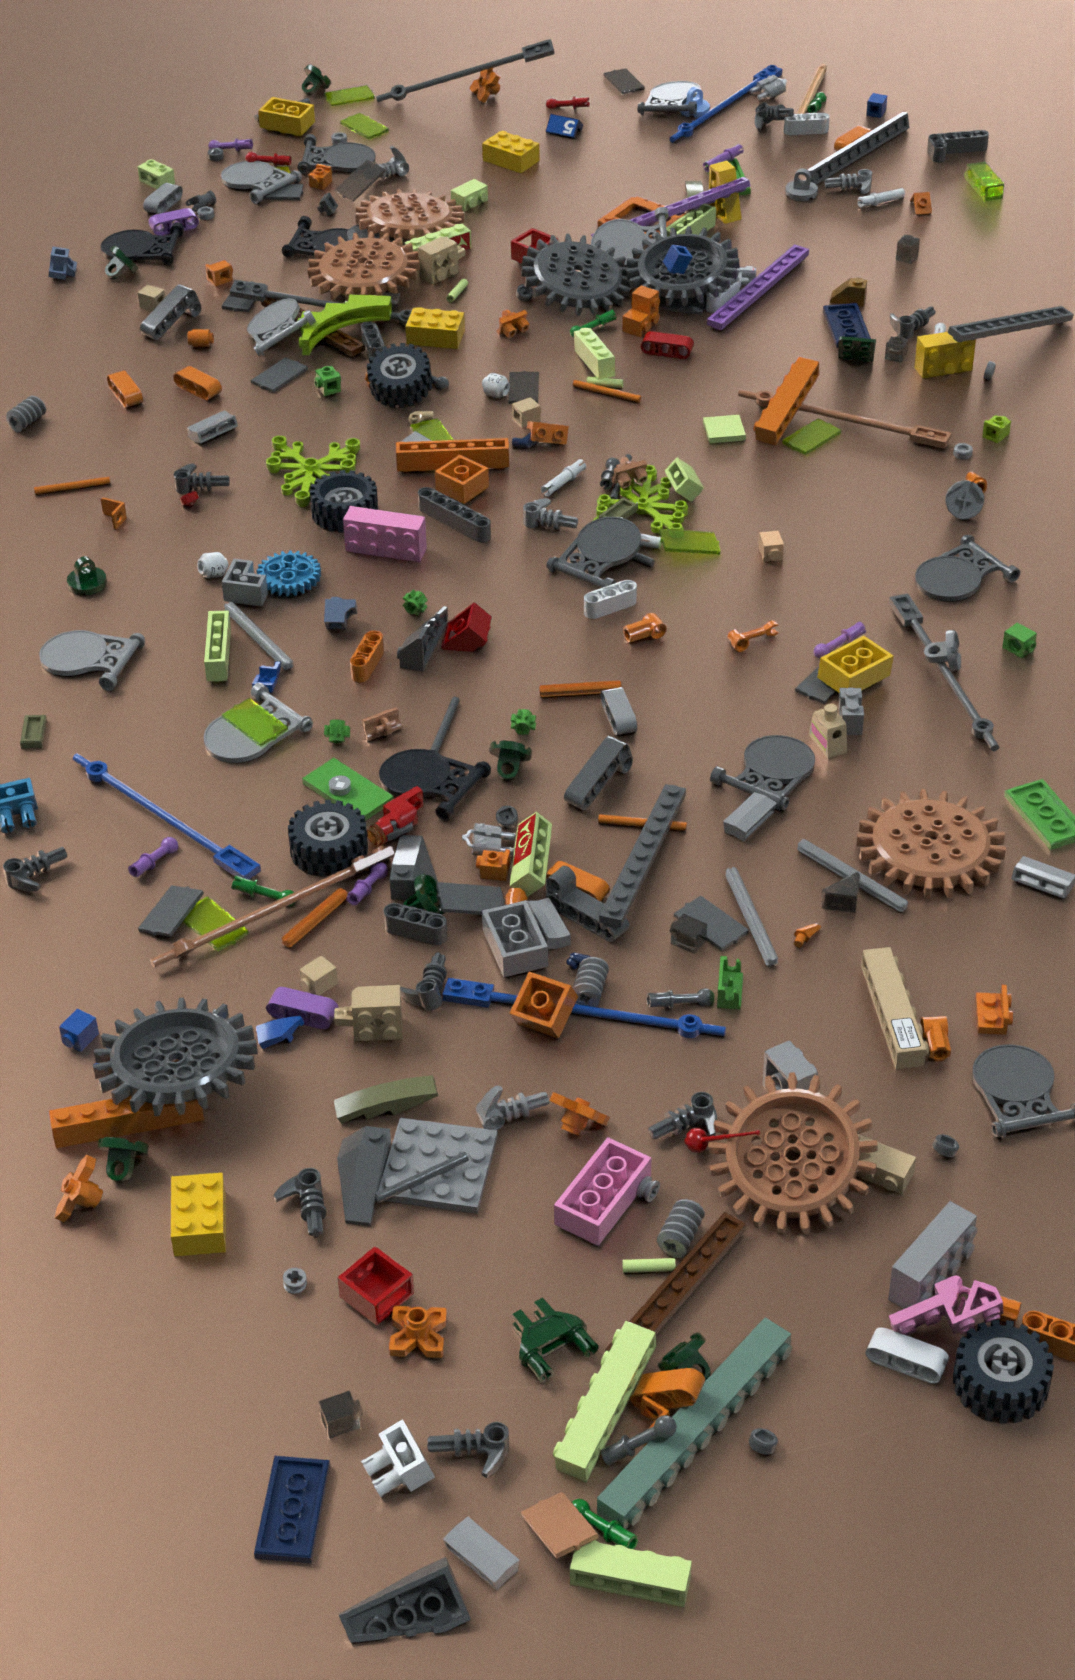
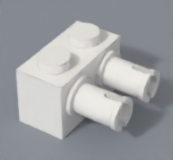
M403 1419L379 1433L384 1444L382 1445L383 1449L361 1460L369 1476H372V1474L391 1463L394 1465L393 1470L372 1481L380 1497L401 1484L407 1485L410 1492L435 1478Z

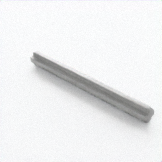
M233 602L225 603L224 610H229V616L276 662L280 661L283 669L293 668V660Z
M802 839L798 843L797 849L801 853L897 911L903 912L907 909L908 901L806 839Z
M735 867L726 869L725 876L765 964L769 967L777 965V954L738 870Z

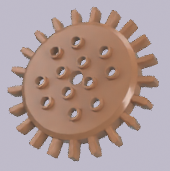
M398 189L396 194L391 195L384 191L381 198L370 195V202L361 200V207L356 206L355 223L359 224V229H368V234L369 232L374 234L380 233V239L385 233H389V237L394 238V240L399 237L404 240H411L425 236L428 233H435L441 229L453 227L456 224H462V222L464 223L462 205L456 206L455 199L445 201L444 194L434 197L432 196V191L420 194L417 193L416 189H413L411 193H402Z
M369 232L368 238H359L357 233H353V240L345 241L340 236L336 246L327 242L324 243L325 252L315 250V259L308 260L309 268H307L311 286H318L319 294L322 295L330 291L332 300L343 294L346 301H348L350 294L383 296V292L389 291L393 295H397V285L408 289L410 287L409 279H417V271H420L418 251L413 252L411 243L403 246L401 237L390 242L389 233H385L381 239L374 238L373 232Z
M921 789L919 800H910L905 791L900 792V804L897 805L893 804L886 797L882 798L881 809L885 811L884 813L869 807L867 819L871 821L860 820L859 832L866 834L857 833L856 846L865 847L860 848V861L876 859L869 863V873L871 875L882 870L887 871L884 877V885L889 886L896 879L904 881V894L908 895L913 885L924 887V896L929 899L933 888L943 887L947 898H952L955 885L960 884L970 894L973 892L974 882L971 880L972 878L987 885L989 884L990 873L986 870L995 873L1000 872L1001 861L997 859L1004 860L1006 847L997 845H1004L1005 833H989L997 830V818L981 821L980 819L984 818L985 807L980 806L970 812L966 809L967 797L963 796L957 804L948 802L947 791H942L939 800L928 799L926 789Z
M795 1072L789 1073L787 1079L788 1089L776 1090L775 1082L771 1076H766L765 1088L768 1092L767 1094L758 1098L754 1091L746 1085L743 1087L744 1095L750 1104L741 1109L735 1103L728 1100L725 1104L726 1110L736 1118L735 1121L730 1125L723 1121L715 1120L713 1124L714 1130L724 1135L760 1131V1135L729 1138L727 1143L709 1142V1153L725 1154L727 1157L726 1162L710 1165L711 1175L719 1176L730 1173L732 1179L718 1187L719 1195L722 1198L738 1190L742 1197L735 1202L733 1206L734 1213L738 1216L752 1204L758 1208L753 1220L754 1226L760 1228L764 1223L767 1214L778 1216L776 1222L778 1234L784 1235L787 1228V1218H800L802 1232L809 1234L810 1221L808 1216L820 1213L828 1228L832 1227L833 1218L828 1210L830 1207L837 1203L848 1214L854 1212L852 1202L844 1196L849 1189L863 1196H867L869 1193L868 1186L855 1179L857 1172L876 1175L877 1164L860 1160V1153L878 1151L877 1140L859 1141L858 1134L872 1129V1121L870 1118L857 1123L851 1121L850 1116L860 1109V1102L856 1098L844 1108H841L836 1103L842 1094V1086L836 1084L826 1097L817 1093L820 1089V1079L817 1075H814L811 1079L808 1090L797 1089L798 1081ZM811 1120L814 1122V1125L807 1126L805 1123ZM772 1122L779 1124L776 1128L769 1126ZM827 1136L833 1137V1140L831 1142H826L824 1138ZM790 1138H796L797 1142L791 1144L788 1142V1140ZM758 1139L761 1141V1144L754 1145L752 1142ZM791 1150H796L801 1155L799 1159L791 1161L787 1159L786 1154ZM812 1153L816 1155V1158L811 1160L807 1156ZM774 1155H778L780 1159L778 1161L771 1160V1157ZM832 1169L835 1171V1174L830 1176L826 1174V1171ZM792 1171H797L799 1175L797 1177H791L790 1173ZM756 1173L763 1175L760 1179L753 1177ZM811 1187H816L818 1191L816 1193H810L809 1189ZM774 1189L782 1191L779 1195L772 1193Z

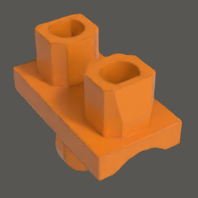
M508 309L502 311V317L499 318V329L496 332L499 335L505 334L508 338H511L516 334V328L522 333L528 331L530 325L526 319L528 313L525 310L518 313H511Z

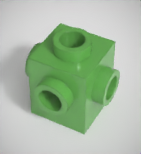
M325 366L315 370V387L319 388L324 396L341 392V376L333 366Z

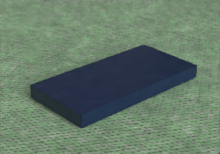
M857 303L823 306V313L836 348H838L839 337L841 336L871 339Z
M274 1455L254 1550L255 1559L312 1564L330 1470V1460Z

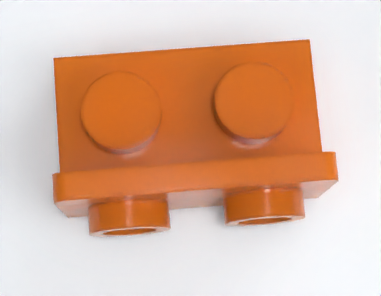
M527 422V429H531V441L567 444L569 426Z
M1001 985L1000 993L976 992L975 1003L978 1034L1007 1035L1008 1025L1013 1023V1011L1008 1009L1011 1008L1012 996L1010 993H1007V985Z

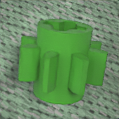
M413 589L403 597L405 602L402 606L410 614L418 616L420 612H424L428 607L425 604L428 599L420 591Z
M518 709L517 715H511V729H514L517 734L529 735L530 729L535 730L536 715H532L530 710Z
M334 719L330 720L329 725H324V735L329 737V742L344 743L345 737L350 738V727L345 726L346 721Z

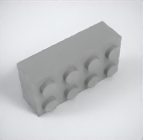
M950 1201L892 1266L888 1300L905 1309L931 1298L935 1293L934 1284L947 1279L950 1274L954 1275L958 1271L961 1261L964 1258L968 1259L972 1255L975 1248L973 1239L978 1230L975 1227L977 1216Z

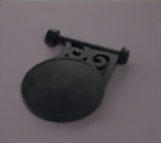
M302 216L297 223L298 229L289 244L282 247V254L285 257H292L294 253L315 256V250L325 252L324 243L326 242L336 246L340 236L347 241V231L349 229L332 228L324 231L309 230L312 225L311 219L307 216Z
M178 222L173 223L170 229L171 235L165 236L153 235L147 231L136 229L116 232L102 241L101 252L105 258L112 260L115 255L109 249L114 245L132 261L161 260L164 264L169 265L174 261L173 251L178 237L183 235L184 226Z
M409 749L398 752L386 759L380 767L379 778L383 789L396 797L418 786L423 790V797L434 796L447 800L448 802H441L435 809V813L439 819L449 821L455 814L454 807L481 777L486 778L490 775L491 766L485 761L478 762L473 766L442 756L435 751Z

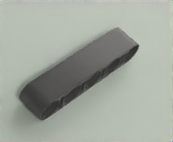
M423 487L418 490V508L421 512L477 542L483 543L491 539V521L489 518L433 488Z

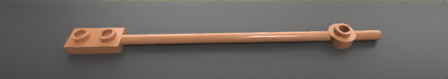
M740 389L738 392V396L756 400V404L763 408H767L770 398L774 397L772 392L766 390L755 393ZM803 403L798 409L909 435L910 441L931 445L936 448L945 449L951 439L950 432L915 425L914 429Z
M382 846L371 851V855L366 858L361 855L351 861L352 865L342 871L193 940L187 941L186 938H182L173 943L174 948L150 959V962L155 968L174 958H180L206 943L341 880L354 877L371 869L378 862H386L395 853L391 846L385 849Z

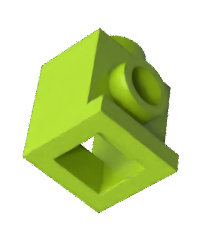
M997 415L993 416L989 421L985 420L982 437L999 443L1010 434L1011 421L1006 416Z

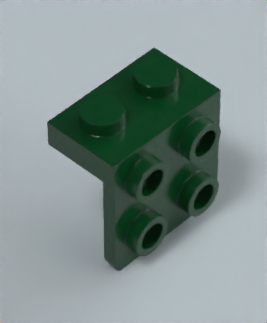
M841 336L839 337L838 358L860 360L863 362L874 361L876 339Z

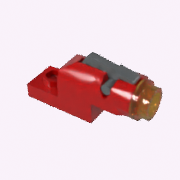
M416 786L383 805L384 816L367 830V837L373 845L386 844L398 836L413 830V826L418 823L417 810L424 806L423 790Z

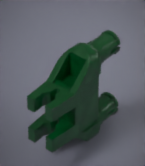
M543 1297L534 1302V1307L537 1309L534 1311V1316L537 1318V1321L532 1322L521 1309L512 1314V1318L515 1321L512 1323V1327L521 1338L519 1362L522 1366L529 1367L541 1383L546 1381L544 1376L549 1380L554 1374V1370L550 1368L543 1357L570 1342H574L585 1357H590V1352L594 1355L599 1349V1345L586 1332L587 1325L582 1319L569 1313L554 1311Z

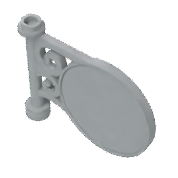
M243 161L226 167L221 173V179L223 184L231 188L255 189L250 192L249 197L254 204H257L263 200L264 196L292 182L299 183L302 175L299 171L295 170L291 174L261 161Z
M659 207L655 210V218L659 220V224L654 226H640L627 219L610 220L602 224L595 231L591 239V245L594 246L598 240H601L600 249L607 251L614 247L613 258L624 256L626 260L623 267H627V258H633L632 249L644 250L642 248L643 239L653 244L656 242L655 233L660 230L663 238L667 237L666 219L669 217L668 209L666 207Z
M289 298L277 301L256 314L248 324L247 331L257 342L253 348L258 356H264L263 351L305 324L309 323L312 325L317 322L310 310L304 312V317L295 322L294 319L299 313L300 306L295 299Z
M85 630L68 631L52 637L42 646L39 653L40 662L48 672L62 676L78 675L95 670L109 672L101 676L99 685L104 690L111 691L118 682L116 677L135 650L145 645V638L140 633L132 634L128 639Z
M257 683L251 689V696L257 701L264 700V702L254 709L230 712L212 721L204 733L205 748L212 757L223 762L240 763L250 761L264 754L271 746L297 729L301 732L310 731L313 727L312 719L309 716H300L270 695L268 687L262 683Z

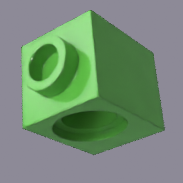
M1017 622L1004 631L1002 648L1023 658L1035 650L1037 633Z

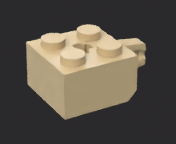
M440 237L418 247L420 278L434 285L458 274V260L465 256V249L457 246V243L448 237Z
M400 985L355 988L352 991V1006L335 1008V1025L353 1026L354 1041L403 1039Z

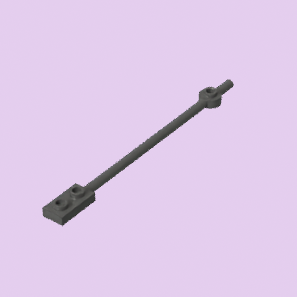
M548 39L521 47L522 53L412 86L395 85L392 87L391 92L376 96L377 102L390 98L400 101L406 97L407 93L520 59H525L527 63L554 55L552 41Z
M234 280L230 289L231 297L264 302L265 297L278 300L290 298L295 299L297 303L324 308L326 303H337L268 291V285ZM406 309L400 313L392 312L390 319L399 320V324L405 327L412 310Z
M907 593L889 597V604L904 627L912 626L925 647L931 644V640L920 625L923 623V615L910 595ZM936 663L972 719V734L977 738L985 739L990 749L997 751L999 745L992 736L994 728L992 721L979 716L946 663Z

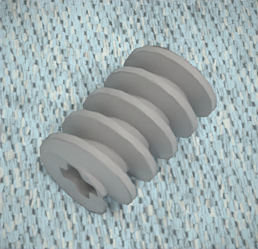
M31 395L6 413L7 423L15 432H21L22 429H25L46 413V406L40 398Z
M588 957L582 960L573 984V989L578 995L575 1004L591 1007L598 1006L609 971L606 961L597 957Z
M681 1199L675 1202L665 1224L661 1228V1232L657 1236L658 1246L663 1252L674 1258L685 1256L686 1250L690 1247V1242L694 1239V1235L698 1231L702 1219L705 1217L703 1208L698 1203L688 1199Z

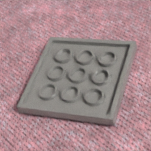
M400 1118L378 1192L466 1152L469 1158L468 1162L384 1201L478 1214L498 1138V1131Z

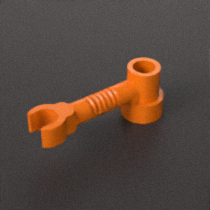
M772 620L761 628L741 634L737 630H731L727 638L736 651L743 652L749 647V639L763 635H777L778 632L772 628L778 626V624Z

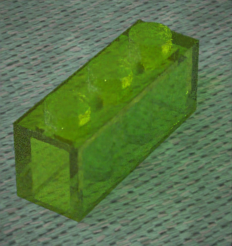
M985 161L967 164L964 173L965 180L968 181L984 202L1003 199L1004 183Z

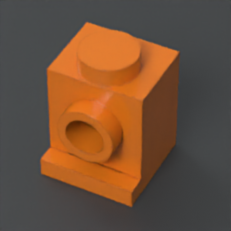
M316 164V168L308 175L309 187L324 190L332 182L331 166Z
M225 260L205 265L206 278L215 287L233 280V267Z
M505 849V852L483 850L482 856L478 855L476 860V869H480V878L507 881L510 870V850Z

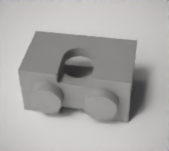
M840 688L838 711L839 715L846 722L847 735H862L864 710L863 706H861V688Z

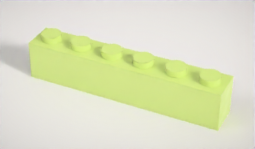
M625 1321L621 1330H616L611 1350L604 1353L600 1371L598 1374L594 1373L590 1380L589 1392L586 1396L583 1395L581 1397L575 1418H571L567 1423L566 1435L563 1441H559L554 1448L553 1457L555 1458L556 1470L585 1482L588 1481L601 1455V1449L608 1442L656 1348V1332Z

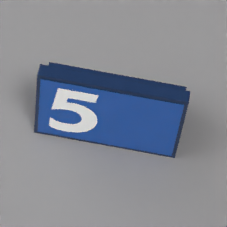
M550 114L545 132L575 139L577 130L582 131L583 124L579 119Z

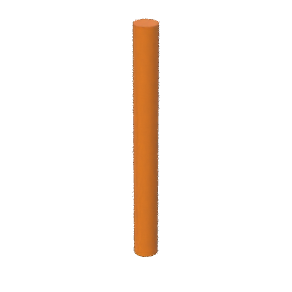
M579 380L573 381V387L638 403L641 402L642 397L640 395Z
M108 476L34 487L35 495L111 483Z
M601 814L598 817V823L644 827L647 821L646 818ZM673 821L670 830L686 831L687 822Z

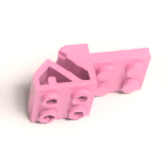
M952 1276L934 1284L936 1296L889 1315V1320L893 1331L908 1336L917 1331L916 1327L925 1323L927 1326L934 1325L942 1320L941 1316L945 1315L953 1334L960 1332L961 1335H965L969 1329L973 1328L975 1330V1325L982 1322L988 1325L991 1324L992 1320H999L1001 1318L1000 1315L1003 1314V1301L997 1288L974 1280L970 1289L963 1286L962 1279L959 1276ZM962 1294L968 1295L967 1301L964 1296L961 1298Z

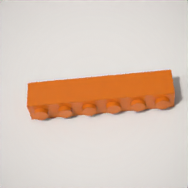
M798 357L796 362L792 363L790 372L784 376L783 383L777 387L776 394L770 398L768 407L762 411L761 418L754 424L753 430L756 440L777 445L819 377L818 361Z
M508 438L396 442L397 472L437 470L458 455H462L487 468L501 469L509 467Z
M129 1096L117 1105L113 1103V1099L49 1110L55 1147L61 1148L98 1141V1139L104 1137H119L204 1120L203 1108L198 1104L197 1099L185 1102V1113L179 1115L175 1104H164L160 1116H154L152 1103L145 1102L134 1113L131 1111L130 1105L132 1097Z

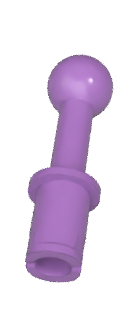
M236 138L234 142L220 143L217 140H212L209 142L208 148L209 150L212 148H235L236 151L252 149L253 141L252 139L239 140Z
M859 621L847 630H841V636L831 642L816 645L814 655L817 658H821L843 643H850L857 637L865 634L864 624Z
M166 837L162 840L161 847L150 855L147 853L142 854L138 861L128 867L130 875L139 877L145 871L152 870L155 867V861L166 853L171 854L178 850L177 840L173 837Z
M378 862L370 869L371 874L365 880H358L355 883L354 888L347 896V901L350 904L357 905L364 897L371 893V886L377 879L387 876L388 867L386 864Z

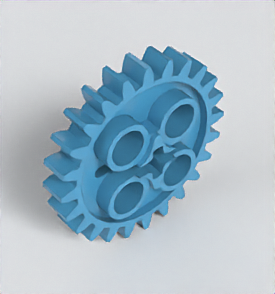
M289 550L287 554L281 551V555L274 553V557L267 556V560H262V564H258L257 574L266 575L267 591L271 590V594L278 592V596L282 595V593H286V596H289L290 593L297 595L298 591L305 593L304 589L311 590V586H317L316 582H320L321 568L318 560L313 559V555L307 557L306 552L301 555L299 551L292 553Z

